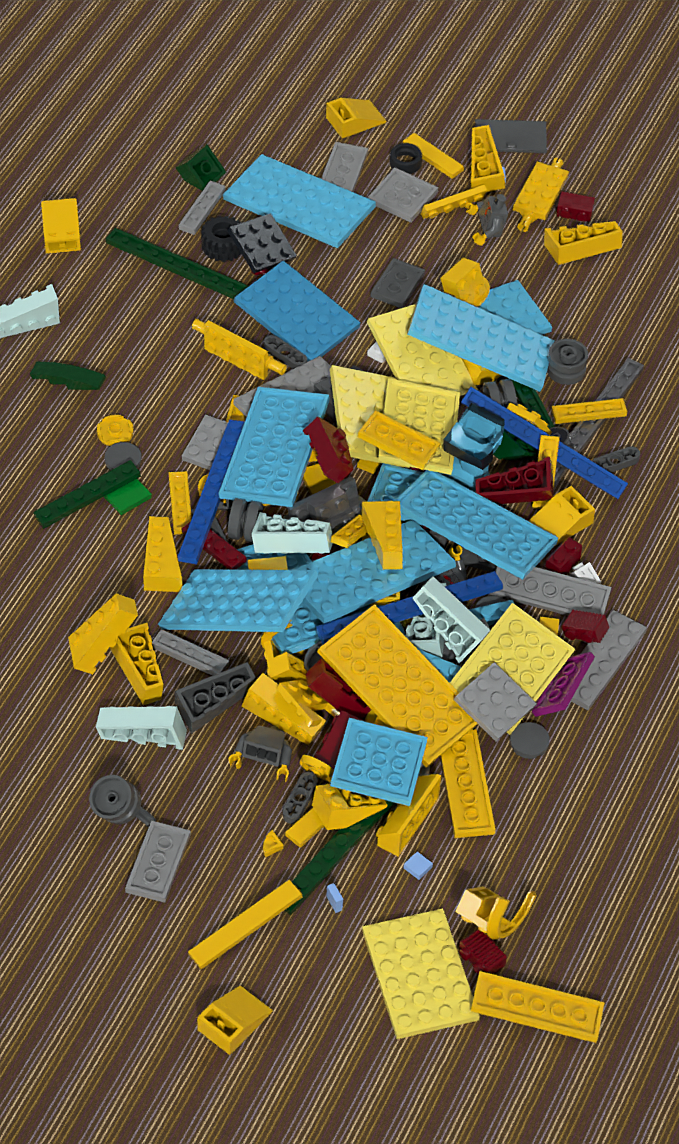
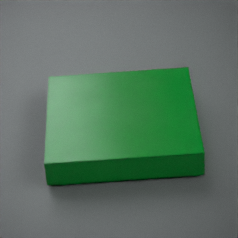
M135 479L104 496V498L120 515H123L151 499L152 494L138 479Z

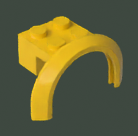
M462 258L441 277L444 292L454 295L455 298L478 308L489 295L490 285L488 280L482 276L478 262Z
M289 622L285 629L291 627L292 624ZM264 632L261 637V645L265 649L264 656L267 660L268 676L278 683L294 680H304L307 682L305 674L307 670L305 669L304 662L296 657L305 656L309 648L293 654L288 652L280 654L272 641V638L279 632Z
M484 886L466 889L455 912L460 914L464 921L476 924L478 929L487 933L489 938L494 940L509 936L519 927L530 911L537 895L535 891L528 892L521 908L515 917L509 921L503 917L510 902L504 899L505 897L497 895Z

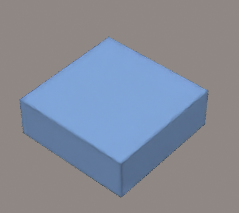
M416 852L404 863L403 868L420 880L433 867V863L419 852Z
M334 883L327 886L326 897L335 913L343 909V898Z

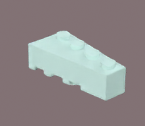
M52 284L46 286L47 289L38 292V290L32 292V295L27 298L21 299L20 297L8 306L6 304L0 306V338L60 324L58 298Z
M260 512L252 531L255 553L324 554L330 553L333 544L331 543V526L328 522L315 520L301 522L295 517H291L288 520L282 519L281 515L274 514L273 517H268L266 513Z
M434 577L413 597V600L426 618H430L433 622V628L436 632L441 633L446 640L445 644L448 649H452L456 654L455 658L458 663L490 631L485 624Z
M424 614L413 617L411 624L406 629L405 637L416 648L442 658L445 639L441 633L436 632L433 628V622L430 618L427 619Z
M173 706L100 708L96 729L101 739L122 742L132 739L138 744L146 745L147 741L158 743L159 747H166V744L176 745V749L183 750L187 733L178 708Z

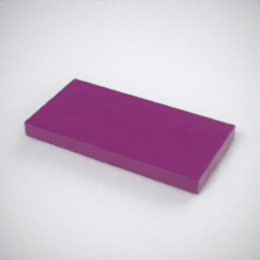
M592 652L569 657L539 697L536 706L532 710L535 717L566 710L595 658Z

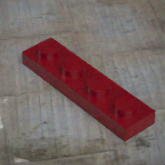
M190 522L183 528H181L182 534H184L185 536L189 528ZM211 529L209 530L203 547L204 551L229 570H237L247 562L245 555Z

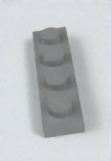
M209 181L180 222L179 230L195 235L224 194L225 186Z
M162 629L152 641L154 649L212 676L224 672L229 666V660Z

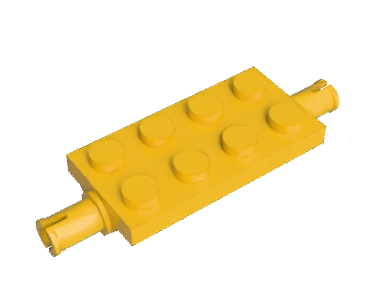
M554 158L551 165L537 162L513 205V211L519 212L522 216L517 226L520 231L525 227L523 232H527L530 224L538 218L546 220L569 176V171L560 169L563 165L562 159Z
M195 319L192 323L193 330L204 334L205 350L236 365L240 369H244L253 376L264 380L268 376V369L280 375L286 372V364L273 359V356L269 355L267 350L209 320L204 323L199 319Z

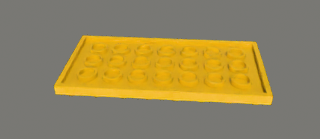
M375 604L322 645L317 651L388 728L428 737L422 759V764L426 768L478 725L454 701L455 696L459 692Z

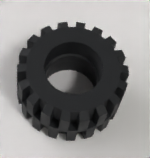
M217 216V218L213 217L210 221H206L201 230L202 251H204V254L208 255L210 259H215V261L221 260L222 262L239 258V255L242 254L227 230L229 227L241 222L239 220L236 221L233 217L228 218V216Z

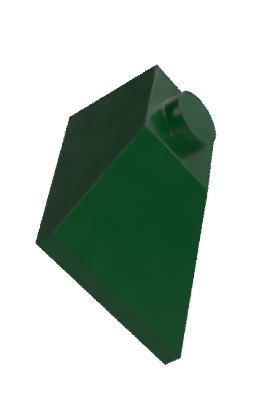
M208 144L186 157L175 167L185 182L201 191L204 190L209 181L216 182L226 173V170Z
M504 430L501 445L498 446L493 455L499 460H538L539 453L530 445Z

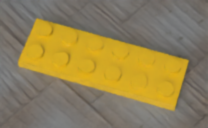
M473 729L440 756L454 838L495 835L496 831L477 729Z
M480 971L471 1011L596 1043L604 1002Z

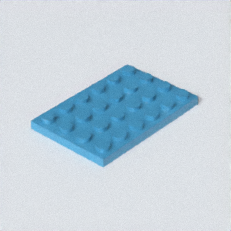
M284 261L234 297V303L272 334L306 355L307 362L319 356H324L357 330L361 323Z

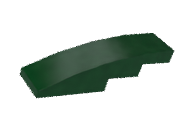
M37 361L30 372L32 379H48L50 384L66 385L68 390H99L106 379L105 374L55 362Z

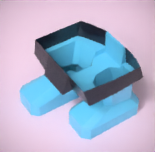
M471 403L444 438V451L454 456L452 474H440L449 479H454L458 484L476 492V479L489 475L488 466L493 460L494 452L501 445L505 419Z

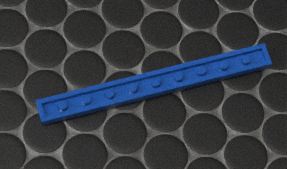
M470 387L461 401L467 407L473 403L505 419V431L538 451L541 435L550 436L473 387ZM559 441L557 463L619 500L628 483Z
M229 420L178 554L179 562L198 563L221 501L219 491L243 429L244 421Z
M493 571L445 586V588L460 602H464L502 590L503 583L496 572ZM413 597L378 607L392 623L423 614L413 600ZM364 612L316 626V633L323 645Z

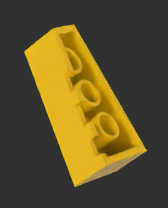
M489 125L472 128L471 189L485 185L487 192L505 188L504 172Z
M615 221L593 223L591 227L584 226L583 224L571 229H567L566 226L559 227V230L545 228L544 245L556 263L560 265L622 248L623 231Z
M400 501L362 502V521L366 525L367 533L371 537L373 547L375 546L376 554L383 570L403 569Z
M149 516L143 575L144 591L180 592L182 588V576L169 517Z
M116 593L68 637L74 669L94 674L97 670L95 667L97 663L104 661L107 650L117 644L120 633L124 634L138 616L134 599Z
M147 623L128 628L124 634L120 633L117 644L113 648L110 647L143 705L161 700L163 681L156 662V654L152 647L151 635H149Z
M262 673L249 688L241 707L309 745L322 730L326 720L322 718L319 726L308 727L305 724L306 718L303 715L300 717L296 713L297 707L293 703L291 705L288 704L277 691L278 684Z

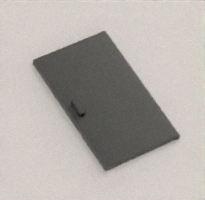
M475 119L476 127L489 125L497 152L547 153L546 121Z

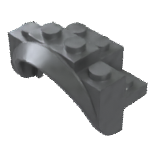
M349 477L342 480L339 484L336 483L294 503L293 507H287L288 514L283 516V519L289 520L291 517H295L301 522H305V520L311 518L315 521L328 522L331 526L332 535H334L355 517L362 515V502H366V500L358 495L355 479Z

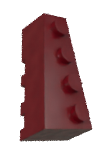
M549 456L536 463L533 461L520 468L514 467L504 473L498 472L476 479V493L495 504L551 500L554 497L553 464Z

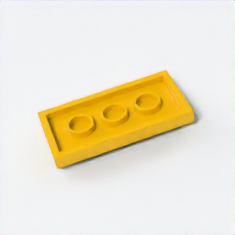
M376 410L357 435L358 438L421 470L425 469L441 443Z

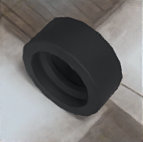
M400 143L391 149L390 166L392 169L397 168L408 174H413L421 168L422 152L414 144ZM406 155L413 157L415 160L403 162L398 160L397 157Z

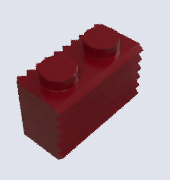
M561 191L557 216L587 221L589 223L594 210L595 198Z
M568 537L546 560L545 570L567 575L576 566V563L580 561L582 545Z
M573 609L563 623L562 629L565 637L570 640L579 639L587 643H601L602 638H604L609 629V624L604 614L588 613L587 611Z
M479 929L460 941V956L465 961L469 960L473 964V968L478 975L480 971L494 975L506 966V954Z

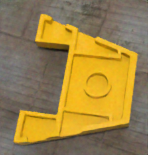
M304 680L281 682L276 688L288 704L291 705L293 703L297 707L296 713L300 717L303 715L306 718L305 724L308 727L319 726L322 718L313 711L325 709L333 717L340 714V711L312 691Z

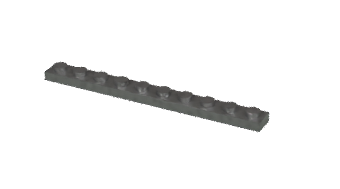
M628 358L596 401L623 398L643 371L644 365ZM607 418L580 421L570 433L571 442L569 441L568 447L581 453ZM559 463L556 466L554 486H556L568 470Z

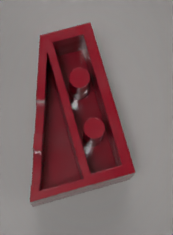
M317 416L303 429V432L312 441L309 443L312 449L315 448L318 453L316 459L324 475L339 484L354 470L346 433Z
M320 659L305 673L308 687L341 712L342 710L359 719H363L371 711L369 706L325 660Z
M342 710L339 716L336 715L334 717L330 733L327 732L324 736L322 749L318 750L314 758L324 762L333 769L336 766L349 718L363 721Z

